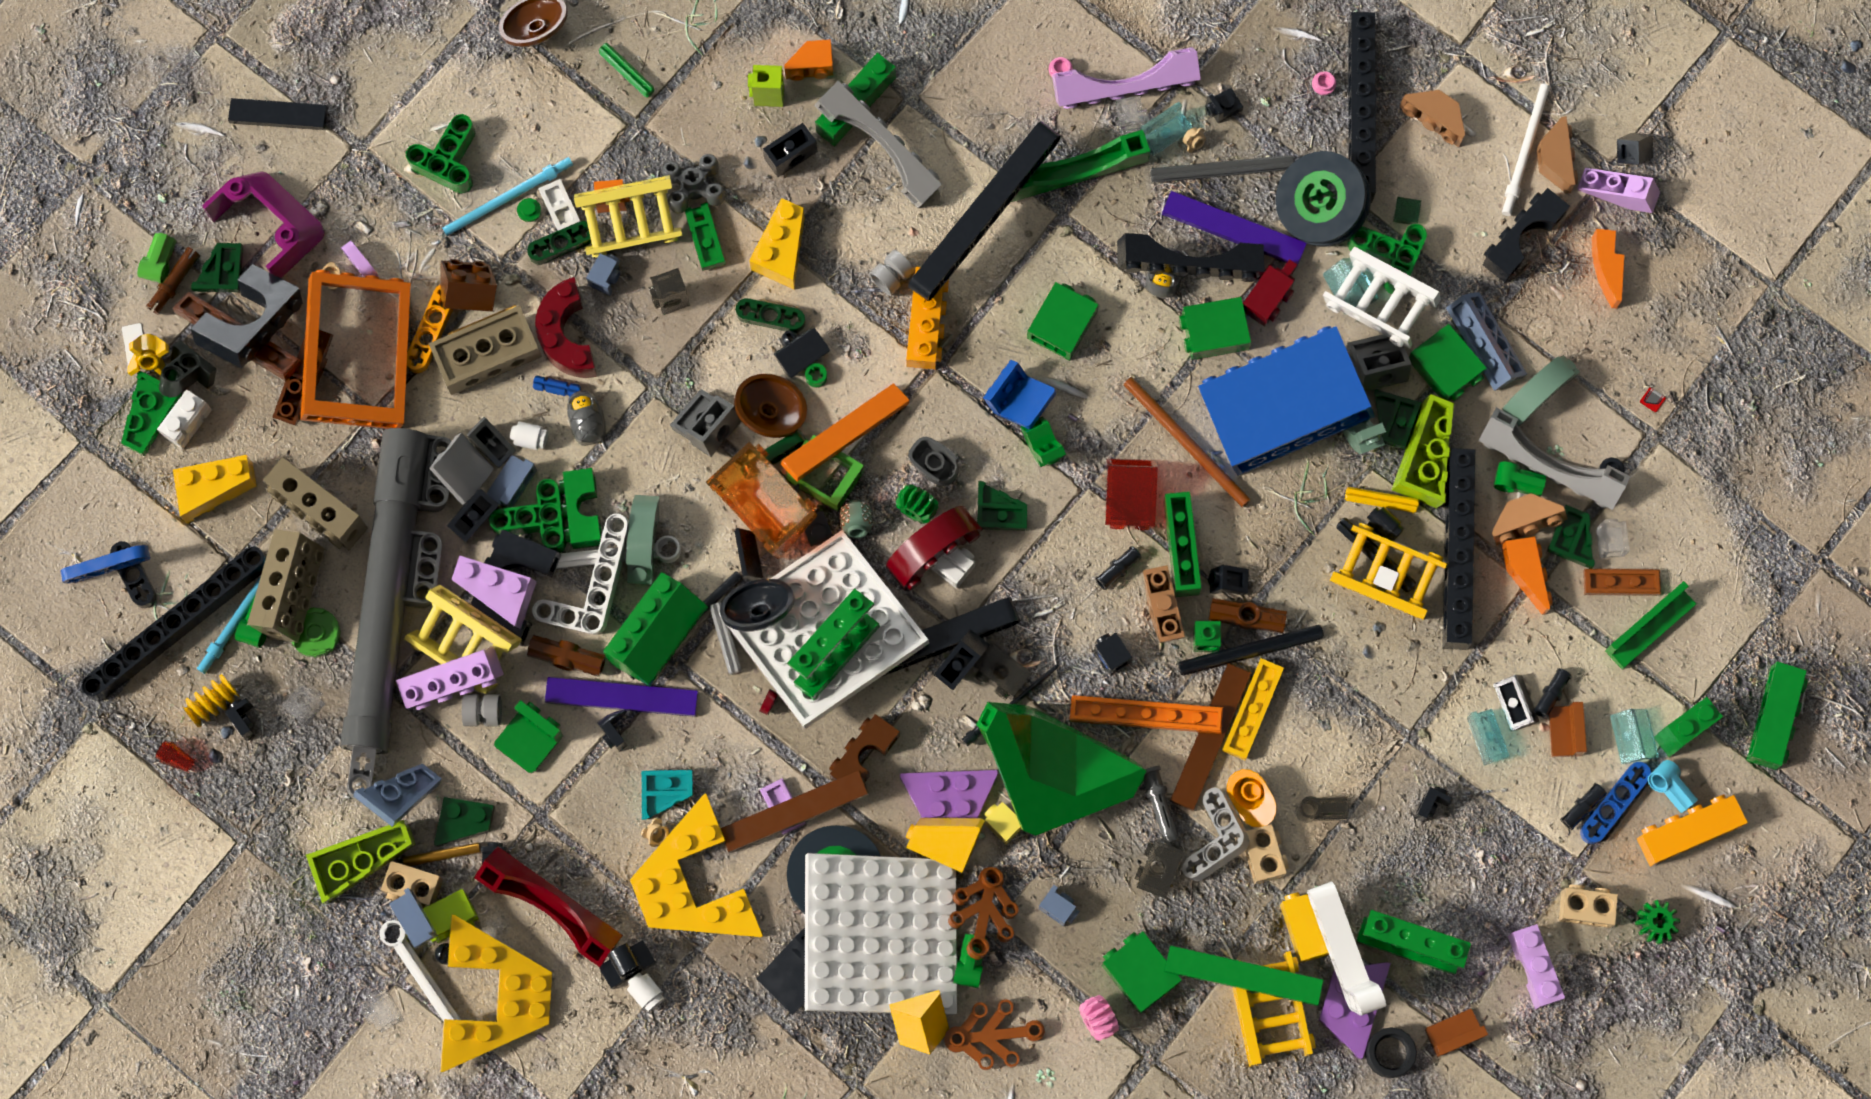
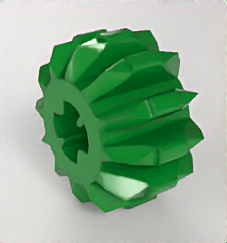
M911 484L905 485L901 489L895 501L901 513L915 522L918 521L920 524L929 523L939 508V503L934 499L933 495Z
M1654 900L1652 905L1648 902L1643 905L1644 910L1637 911V915L1641 919L1635 921L1636 926H1643V929L1638 932L1639 935L1647 933L1646 941L1651 942L1655 937L1657 944H1662L1663 938L1667 942L1673 939L1671 934L1679 932V929L1674 925L1681 922L1680 919L1673 918L1677 910L1672 909L1668 911L1669 903L1665 902L1661 906L1659 900ZM1659 917L1658 921L1662 920L1663 923L1659 927H1657L1658 924L1654 925L1653 919Z

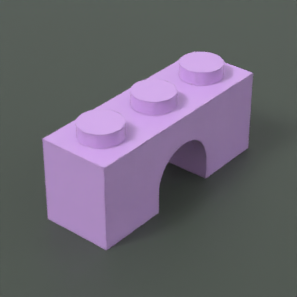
M1536 924L1508 935L1516 960H1520L1525 969L1528 979L1526 986L1534 1008L1538 1009L1563 1000L1565 996L1538 925Z

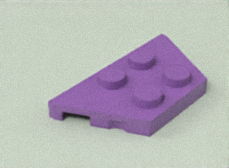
M998 770L900 773V780L907 789L921 818H978L993 783L998 776Z
M1391 963L1365 965L1369 980L1378 984L1383 991ZM1334 970L1319 1021L1342 1044L1344 1043L1358 1059H1363L1377 1010L1362 1016L1351 1011Z

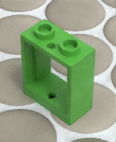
M806 439V440L804 441V443L802 444V446H803L804 444H806L807 442H809V440ZM839 452L831 459L849 470L831 497L801 479L797 482L789 473L787 474V479L791 484L795 486L799 483L802 491L838 512L863 475L864 465L843 452Z

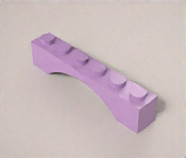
M1193 47L1169 51L1151 69L1127 79H1097L1087 76L1076 69L1052 74L1056 102L1065 109L1074 108L1080 102L1095 104L1101 102V98L1121 99L1127 93L1142 95L1148 93V89L1168 90L1171 88V85L1189 86L1195 84L1194 81L1201 80L1197 51Z

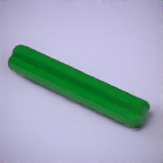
M604 43L599 48V54L644 97L648 98L654 93V86L612 46Z

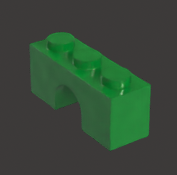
M592 468L564 471L563 480H559L561 495H565L566 503L562 504L564 519L568 518L569 527L565 528L566 542H571L573 549L600 546L602 531L598 515L584 516L579 513L580 506L584 501L598 498L594 471Z

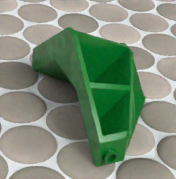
M987 702L976 724L993 753L1021 829L1035 836L1133 798L1138 787L1144 781V775L1147 770L1133 759L1028 705Z

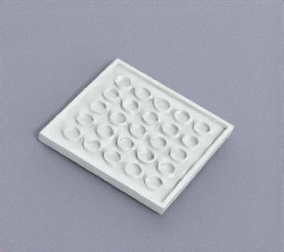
M842 530L770 578L787 583L794 593V605L783 620L772 627L754 632H744L728 627L804 729L929 644L928 638ZM855 588L874 603V606L867 614L876 620L880 627L818 697L812 700L795 687L794 681L800 674L792 669L787 662Z
M806 854L805 1011L891 1013L889 1004L939 990L945 1014L956 1015L957 984L953 983L957 966L956 929L952 928L948 923L949 916L952 912L956 911V903L953 901V894L956 891V870L935 860L924 858Z

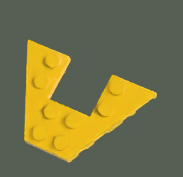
M704 794L630 879L649 928L763 937L744 888L696 907L679 860L725 842L707 794Z
M451 915L448 967L499 970L496 1022L444 1019L440 1072H445L548 1025L550 1015L552 972L456 915Z

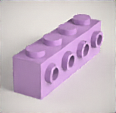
M492 646L396 680L405 708L415 706L416 710H420L430 706L431 700L437 699L438 703L453 698L451 693L459 691L460 695H464L474 691L475 685L481 684L482 688L497 683L495 678L504 675L495 648Z

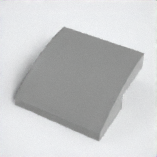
M460 433L453 438L447 449L437 456L429 469L463 505L481 487L494 468L468 439Z

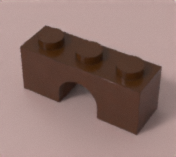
M876 714L872 719L867 717L860 727L862 732L856 739L852 737L844 749L847 752L841 759L837 757L829 768L831 770L830 779L834 781L859 770L866 782L870 777V773L859 763L861 754L866 750L873 749L886 756L900 737V731Z

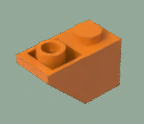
M831 39L806 41L784 65L786 79L799 81L806 77L825 79L828 76H833Z

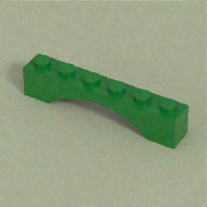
M1139 130L1119 136L1099 148L1075 157L1042 163L1011 202L1149 162L1150 148L1144 131Z

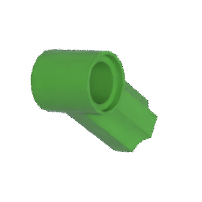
M155 233L147 256H144L139 263L137 271L139 278L157 283L164 282L169 274V260L176 244L175 238L167 234Z

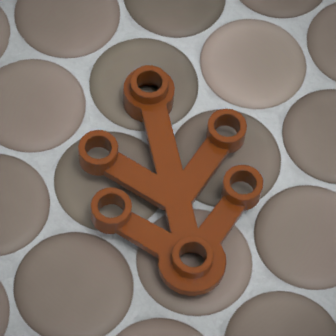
M995 867L984 868L980 872L977 882L966 888H958L955 891L953 901L957 905H965L970 896L982 890L983 895L981 900L961 911L952 912L948 918L949 925L952 928L958 929L965 920L978 914L974 938L967 945L968 955L976 960L984 958L989 951V943L985 939L989 917L998 929L997 937L1001 942H1009L1014 936L1013 928L1007 925L993 904V895L1002 904V915L1006 919H1013L1017 915L1019 908L1016 903L1011 901L1003 889V874ZM987 878H992L994 884L988 882ZM959 893L965 896L964 900L958 897ZM1007 907L1012 908L1013 911H1014V913H1013V914L1008 913V911L1006 910V908H1007ZM953 917H958L960 919V923H956L953 920ZM1002 931H1007L1009 933V937H1005L1002 934ZM973 947L979 948L980 953H976Z
M1004 999L999 1002L998 1010L980 1032L969 1033L976 1022L984 1018L988 1013L986 1004L978 1002L974 1004L972 1013L961 1027L955 1026L946 1032L944 1042L950 1051L955 1053L964 1051L978 1063L982 1070L987 1071L993 1067L994 1060L992 1056L982 1054L971 1044L982 1042L1002 1058L1007 1067L1013 1068L1019 1063V1055L1014 1051L1007 1050L996 1040L1026 1037L1031 1042H1037L1043 1038L1045 1029L1041 1022L1032 1020L1024 1027L995 1030L1005 1016L1013 1012V1003L1008 999ZM1008 1003L1011 1007L1010 1011L1003 1012L1001 1005ZM977 1006L984 1007L985 1013L983 1015L976 1014L975 1008ZM1037 1026L1039 1033L1032 1035L1029 1031L1030 1027ZM956 1034L962 1037V1042L959 1044H955L952 1041V1037ZM1014 1055L1017 1059L1016 1063L1009 1064L1007 1057ZM989 1058L991 1061L990 1066L983 1067L981 1060Z

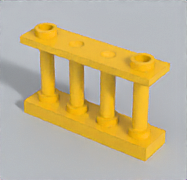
M1359 523L1358 527L1353 525L1351 531L1358 534L1343 570L1340 569L1339 573L1333 572L1329 581L1424 620L1427 610L1423 609L1424 603L1422 601L1437 566L1442 569L1446 568L1447 564L1442 562L1444 557L1429 552L1427 556L1372 533L1373 528L1365 524ZM1370 538L1381 544L1367 578L1363 579L1361 583L1352 579L1354 576L1352 572L1366 539ZM1392 547L1404 552V555L1396 571L1398 572V577L1391 591L1386 589L1385 592L1376 589L1377 585L1373 582L1379 567L1383 566L1388 551ZM1413 557H1416L1428 563L1413 599L1410 598L1409 602L1399 599L1401 595L1399 590Z
M1291 951L1284 953V962L1262 965L1291 973L1299 972L1297 958L1292 957ZM1232 987L1249 1067L1262 1064L1261 1059L1265 1058V1055L1302 1048L1305 1057L1313 1054L1312 1049H1316L1313 1033H1308L1301 1002L1293 1001L1295 1013L1263 1019L1252 1018L1250 1008L1254 1007V1004L1283 998L1261 993L1252 994L1247 992V990ZM1298 1023L1301 1038L1266 1045L1257 1043L1256 1033H1259L1261 1029Z

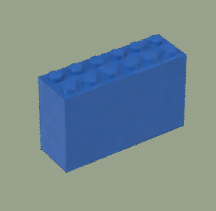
M1337 326L1321 328L1317 331L1316 335L1309 338L1308 336L1300 337L1289 347H1277L1266 357H1254L1248 361L1247 365L1240 368L1239 366L1231 367L1225 371L1224 375L1217 378L1216 376L1208 377L1202 381L1203 384L1198 386L1230 464L1237 476L1375 417Z

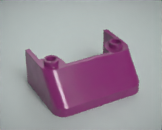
M260 171L230 179L202 205L210 220L215 222L235 202L245 200L251 193L284 223L275 233V241L282 251L265 266L269 273L282 278L323 239L325 232L322 224L266 172Z

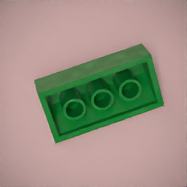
M661 572L603 652L610 664L650 687L708 607L682 583Z

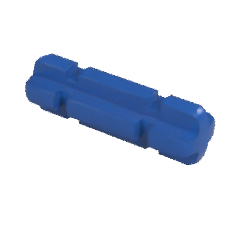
M538 375L533 380V388L539 391L546 390L548 393L562 396L567 394L569 397L573 393L581 391L579 384L571 383L568 385V382L551 378L546 380L545 377Z

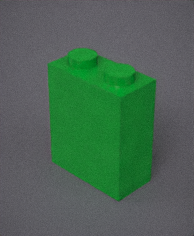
M1055 282L1027 331V339L1070 361L1096 316L1099 304L1091 296L1085 294L1082 296L1074 292L1075 290L1071 286Z
M1241 297L1183 307L1182 315L1179 316V324L1181 330L1186 332L1187 338L1184 339V348L1186 353H1190L1191 360L1248 351L1250 349L1251 339Z
M1447 324L1409 355L1412 366L1440 398L1447 401L1451 399L1454 402L1465 394L1464 389L1470 385L1472 387L1478 385L1484 379L1483 374L1487 369L1450 324Z
M1705 697L1668 724L1653 738L1670 758L1708 730L1723 716L1709 698Z
M1143 931L1138 935L1136 932L1129 935L1123 940L1125 945L1118 951L1114 947L1103 956L1105 961L1101 965L1139 1014L1147 1010L1182 981L1178 975L1164 972L1166 959Z

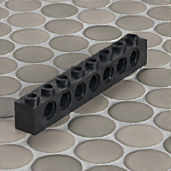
M1351 12L1348 21V159L1356 164L1365 174L1371 190V203L1376 194L1375 12Z
M1450 448L1446 472L1448 474L1447 482L1445 483L1444 563L1447 565L1444 569L1442 649L1468 650L1472 644L1476 449Z

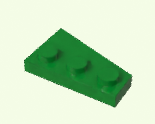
M139 371L137 373L136 389L132 395L133 402L130 414L127 416L121 444L145 457L159 434L157 428L178 402L182 393L171 398L162 395L159 391L160 380Z

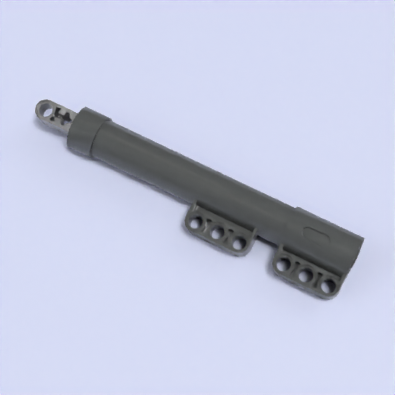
M405 428L385 429L382 434L373 500L375 511L347 716L344 717L340 747L344 750L352 751L347 792L355 800L357 799L353 797L355 791L352 788V784L356 781H361L366 785V788L371 787L376 754H387L389 752L392 730L390 718L405 606L416 608L429 607L432 602L420 599L417 596V592L419 590H427L429 592L430 589L436 587L442 549L440 537L434 533L416 531L415 529L418 511L439 512L446 505L449 490L439 479L433 476V472L429 468L439 455L436 452V448L440 446L447 448L451 440L446 437L427 435L417 430ZM439 494L443 501L434 503L430 500L429 496ZM428 541L433 542L436 545V550L427 551L424 549L423 544ZM425 565L430 566L433 569V574L423 575L420 568ZM360 757H365V761L369 762L365 764L364 770H359L360 763L356 762L360 760Z

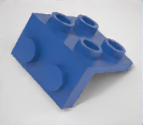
M1010 360L993 385L987 390L983 399L994 414L1030 429L1055 397L1056 390L1045 383L1027 376L1018 362Z

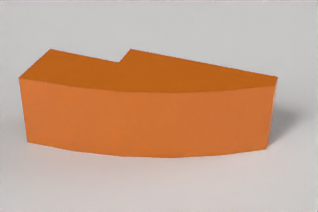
M1596 229L1592 236L1594 269L1605 298L1611 308L1617 309L1622 301L1624 254H1615V230Z

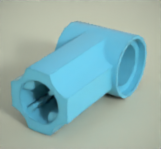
M1665 760L1648 776V783L1653 790L1661 793L1664 792L1679 812L1682 813L1698 799L1679 778L1681 771L1678 765L1673 761Z

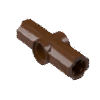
M1212 598L1209 612V621H1221V623L1237 625L1245 630L1253 628L1281 634L1284 632L1287 611L1260 607L1251 602L1237 603ZM1249 611L1253 614L1254 619L1246 621L1242 618L1241 613Z
M533 635L530 640L527 652L528 657L552 663L553 666L566 671L577 670L598 677L603 672L606 660L604 654L582 649L581 646L564 640L557 642Z

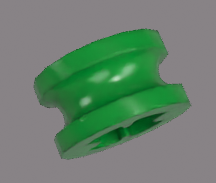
M819 363L809 365L805 371L807 383L814 388L822 387L827 381L826 368ZM815 370L820 371V375L823 376L821 379L818 377L817 381H814L812 375H810L811 372L814 374Z

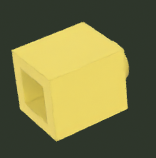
M1003 802L999 806L993 804L984 814L987 817L984 824L1006 845L1021 830L1016 814Z

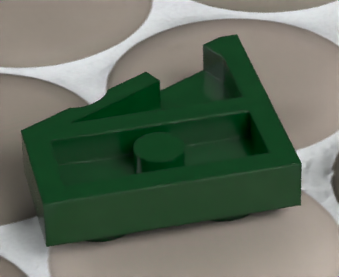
M1376 389L1375 400L1379 424L1383 423L1386 430L1381 435L1383 441L1387 445L1406 450L1421 408V402Z
M1565 505L1564 509L1567 520L1563 521L1561 525L1556 526L1547 552L1592 569L1595 561L1592 556L1591 546L1593 543L1589 529V514Z

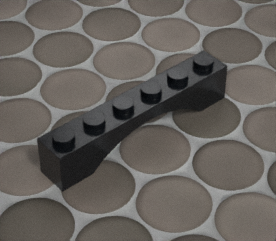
M1124 233L1117 240L1118 269H1125L1129 273L1150 271V274L1153 275L1173 273V276L1176 277L1196 275L1197 278L1204 279L1212 276L1219 277L1220 280L1237 278L1242 279L1243 282H1253L1265 272L1263 244L1239 243L1233 249L1219 255L1192 257L1171 251L1146 234Z

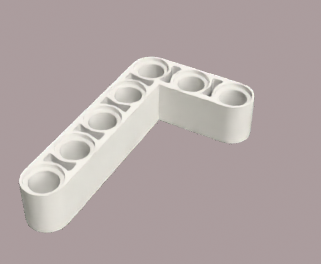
M612 514L605 522L584 609L542 599L537 601L532 608V613L536 620L593 635H598L605 631L627 547L629 520L625 516ZM622 519L624 522L623 530L614 532L612 528L614 521ZM615 543L618 547V552L615 556L609 557L606 549L610 544ZM604 568H610L612 571V576L607 581H603L600 577V573ZM603 592L606 600L602 605L598 606L595 604L594 597L597 593ZM547 604L551 607V614L547 618H542L540 609L543 605ZM572 610L575 613V620L573 623L567 624L564 620V615L567 611ZM593 616H597L600 621L599 627L595 630H591L588 626V621Z
M1331 881L1307 890L1312 909L1350 1010L1362 1016L1386 1007V1001L1380 986L1369 980L1334 883Z

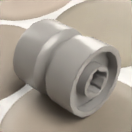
M892 250L885 257V265L878 264L869 273L876 286L889 296L893 295L901 287L900 281L905 282L915 273L912 264L897 250Z
M479 694L463 695V726L478 727L480 723H483L486 727H500L502 719V700L500 694H485L484 697H480Z

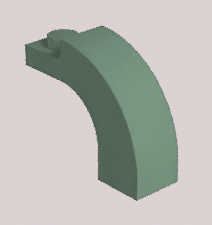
M1564 355L1558 356L1530 379L1507 402L1502 410L1518 418L1517 425L1520 426L1529 420L1558 390L1575 379L1580 371L1570 359H1567Z
M1369 419L1342 431L1350 446L1358 454H1363L1385 445L1381 436L1386 432L1383 423L1373 425Z
M634 496L627 537V583L649 585L653 583L654 543L659 521L660 496Z

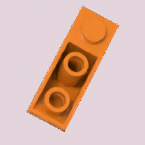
M1535 536L1505 541L1501 548L1506 571L1539 612L1545 615L1550 610L1553 602L1550 591L1546 590L1547 572L1545 567H1541L1542 548L1540 543H1536Z

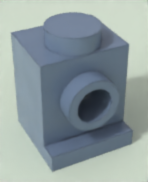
M600 253L586 277L588 285L611 296V284H616L620 277L619 264L621 261L613 255L608 254L605 256Z
M1053 885L1038 909L1064 927L1067 921L1072 924L1080 911L1073 905L1074 900L1063 892L1059 895L1056 893L1058 887Z

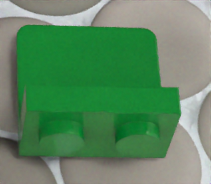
M520 700L514 707L517 714L495 740L494 746L525 771L532 774L562 739L563 734L559 730L561 725L550 716L547 719L543 718L539 714L541 710L530 701L526 705Z

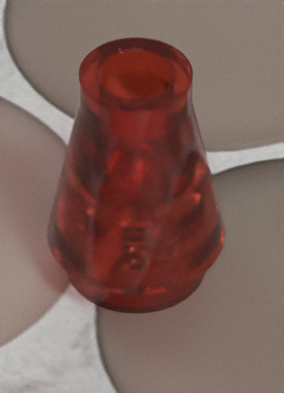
M165 740L155 755V758L160 760L159 763L181 769L187 773L195 763V759L190 757L173 741L168 742Z

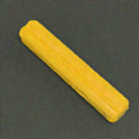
M1347 487L1345 492V500L1412 513L1418 510L1419 500L1416 498L1355 487Z

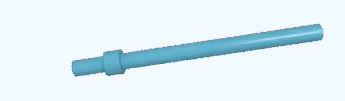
M567 157L553 166L550 164L544 167L543 171L444 226L442 229L446 236L456 232L544 181L555 179L558 177L557 174L573 166L572 161Z
M261 576L214 643L211 642L206 652L208 653L197 667V670L201 673L206 674L216 658L219 659L224 652L223 647L251 606Z

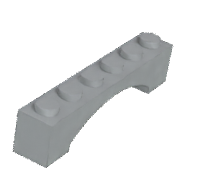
M837 81L814 106L830 122L834 119L847 122L874 138L885 149L896 165L904 187L901 192L919 208L942 185L938 181L940 179L933 170H927L921 164L922 159L916 153H910L904 147V141L898 135L893 136L887 130V124L881 118H875L870 113V107L864 101H858L852 95L853 91L847 84H841Z
M1496 407L1479 439L1484 446L1505 454L1512 461H1519L1525 464L1533 472L1542 473L1550 477L1554 483L1563 484L1571 488L1576 494L1594 500L1601 507H1608L1613 510L1627 486L1630 478L1629 475L1607 465L1606 469H1591L1571 465L1554 458L1538 448L1525 436L1517 425L1518 418Z

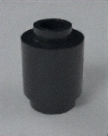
M1376 507L1367 517L1370 520L1367 525L1372 527L1373 531L1379 536L1394 541L1405 529L1400 525L1402 522L1385 507L1381 509Z

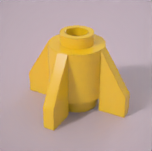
M143 334L129 343V350L134 355L128 365V374L130 376L140 371L141 367L144 370L155 369L161 375V371L165 367L162 356L169 352V345L152 334Z

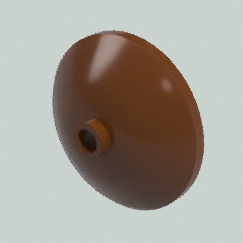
M520 0L502 16L499 22V33L506 43L513 46L531 47L539 45L554 37L561 30L566 22L568 9L563 0Z
M773 374L753 375L740 384L735 394L734 406L740 420L750 430L765 437L782 438L790 436L802 427L807 416V404L803 394L792 382L781 376Z

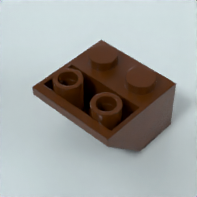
M458 259L441 260L440 286L441 300L444 308L493 312L497 284L490 265L482 261L469 263Z

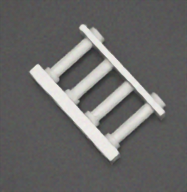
M1354 247L1349 254L1353 268L1335 296L1326 291L1323 295L1327 308L1335 313L1341 311L1389 337V341L1398 347L1404 345L1410 349L1412 341L1407 334L1425 306L1430 304L1435 308L1441 300L1439 291ZM1368 271L1374 274V279L1358 305L1354 307L1346 303L1344 299L1361 272ZM1389 282L1394 285L1395 291L1376 319L1365 313V310L1381 285ZM1409 293L1416 297V302L1400 328L1397 330L1385 324L1403 295Z

